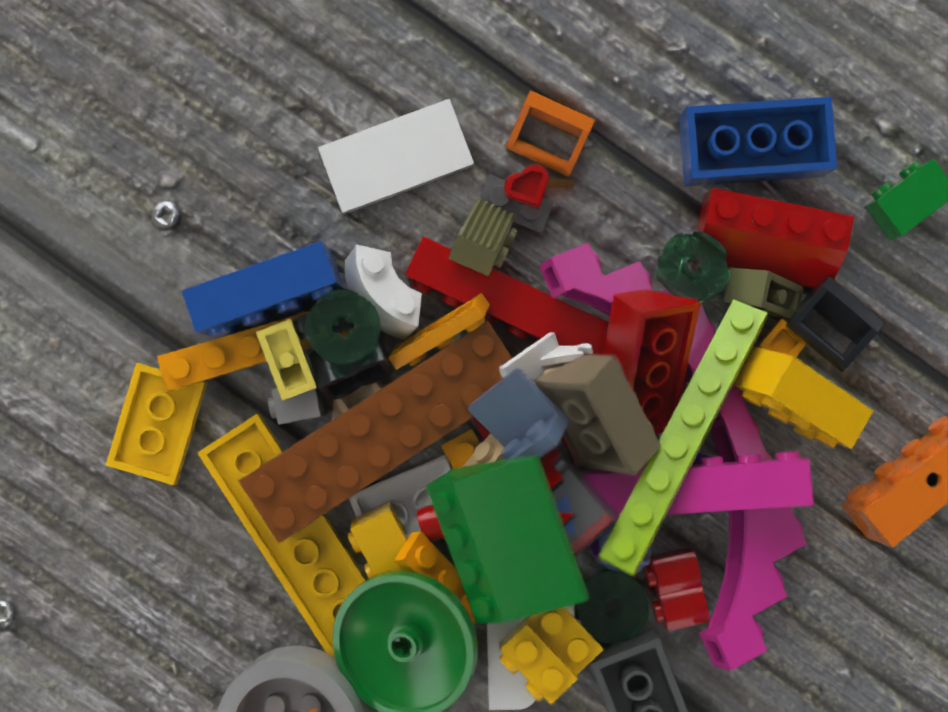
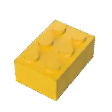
M754 346L733 384L743 391L741 397L749 403L758 407L763 405L769 409L767 413L769 416L784 424L791 423L795 426L793 431L811 441L815 439L832 449L837 444L852 449L874 412L871 408L794 356Z

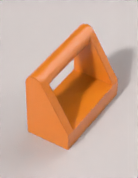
M530 90L508 140L506 149L569 177L595 119ZM529 115L579 137L569 161L518 139Z

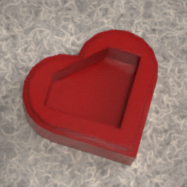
M531 164L522 173L511 174L504 183L505 195L513 202L539 210L549 180L548 171L540 164Z

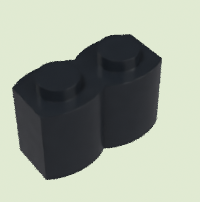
M374 326L358 327L341 341L325 342L309 354L318 388L329 401L345 397L361 386L376 383L393 372L383 339Z

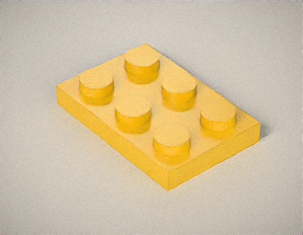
M136 363L105 466L170 485H177L208 382H199L169 392L166 389L160 368Z

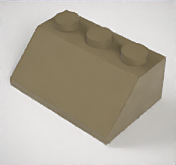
M585 355L544 373L534 380L537 387L570 420L564 435L582 467L636 475L661 447L654 433L653 426L647 420L638 403V397L632 391L615 356Z

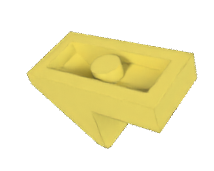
M291 319L256 331L282 401L317 388L305 351L302 349Z

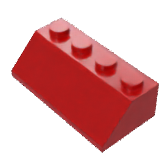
M712 188L703 196L690 263L731 271V268L770 271L800 286L814 288L827 277L835 280L848 252L855 216Z
M645 289L614 294L603 355L615 356L632 391L638 397V403L647 420L653 426L655 435L662 434L681 400L701 302L695 299Z

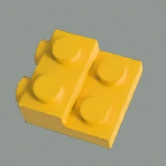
M565 607L526 617L499 643L500 651L503 653L499 657L502 664L513 675L520 671L528 680L525 687L538 702L545 698L550 704L555 702L578 680L577 675L603 651L602 646Z

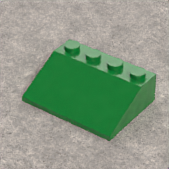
M538 454L453 468L425 485L477 624L505 623L582 603L589 599Z

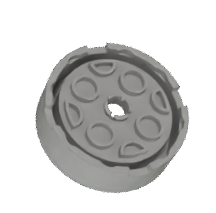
M285 646L268 651L255 659L227 688L217 712H306L314 707L317 712H369L368 705L356 695L353 687L340 672L335 662V657L311 647Z

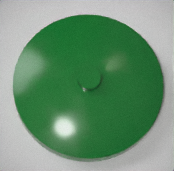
M389 571L367 579L344 600L338 610L333 627V650L340 672L353 687L356 695L367 705L379 712H442L461 696L475 671L478 643L469 613L456 595L446 586L429 576L417 572Z

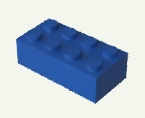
M832 96L688 106L679 116L684 187L824 177L837 169Z
M322 241L181 290L195 332L209 335V338H221L237 333V328L241 326L251 325V328L267 324L272 321L270 316L277 313H284L285 316L301 312L305 310V303L323 301L338 295L337 292L345 288L331 250Z

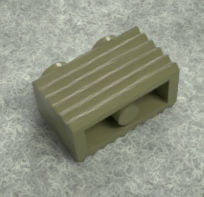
M482 198L477 199L457 236L449 259L489 277L493 266L501 268L518 229L512 227L516 218L514 212L509 214L508 210L503 211L501 207L496 208L495 204L490 205L488 201L483 202Z

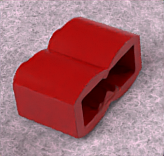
M687 547L651 555L649 566L644 567V573L648 587L655 588L657 601H653L651 604L656 623L662 622L667 631L710 622L695 551Z

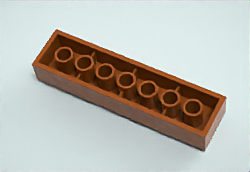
M486 321L477 329L447 346L249 473L238 482L277 542L280 543L474 417L468 410L469 406L503 379L499 367L511 360L512 357L490 323Z

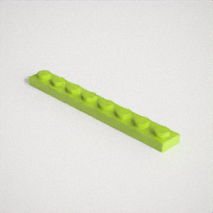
M735 299L732 300L659 440L661 447L649 459L599 555L601 560L635 577L767 320V312Z

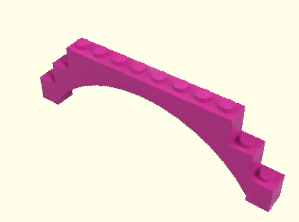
M589 242L553 256L539 265L553 299L564 296L587 304L609 316L614 294L643 289L653 291L651 277L643 269L640 261L603 276L600 259L596 252L592 251ZM690 279L660 292L695 299L702 303L700 293L693 286ZM702 304L699 310L684 381L686 387L689 385L716 333L715 327L708 320ZM733 385L710 429L718 455L723 456V462H737L738 455L756 453L761 454V460L772 459L761 441L759 427L756 421L751 418L745 404V399L741 397L743 391ZM791 507L728 511L729 538L725 573L718 601L708 627L699 633L714 667L733 671L768 651L762 639L764 637L763 630L759 623L754 620L753 616L788 597L783 587V577L778 569L774 567L773 562L807 545L802 534L803 527L798 518L795 517Z

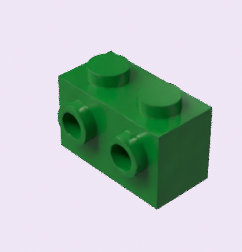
M934 158L923 164H920L918 160L914 161L899 172L902 179L894 185L888 181L870 194L874 200L864 206V208L888 240L903 236L948 202V176Z

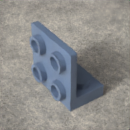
M515 368L471 403L468 408L469 412L505 447L501 452V455L504 457L502 460L538 454L540 458L558 445L570 421L519 368Z

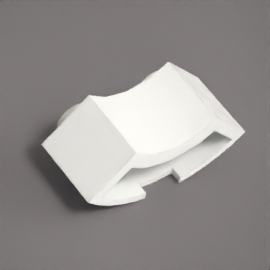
M356 244L345 260V279L348 290H351L354 300L357 301L361 309L368 316L367 320L371 324L391 336L406 340L418 327L422 293L409 288L398 278L392 266L391 252Z

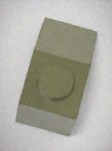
M731 268L729 279L725 284L724 303L730 305L732 300L735 299L767 312V316L790 320L801 304L804 287L770 271Z

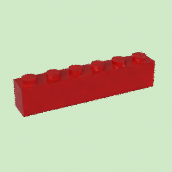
M424 236L422 237L405 273L406 278L411 280L409 287L426 295H429L431 290L443 295L442 302L453 308H458L482 293L490 304L484 316L485 322L488 321L490 325H493L494 321L497 320L508 326L506 329L507 333L522 340H525L527 335L540 340L550 332L555 333L559 346H577L588 343L592 347L593 354L585 355L604 354L609 322L562 300L553 299L551 295L493 268L488 277L449 259L452 249Z

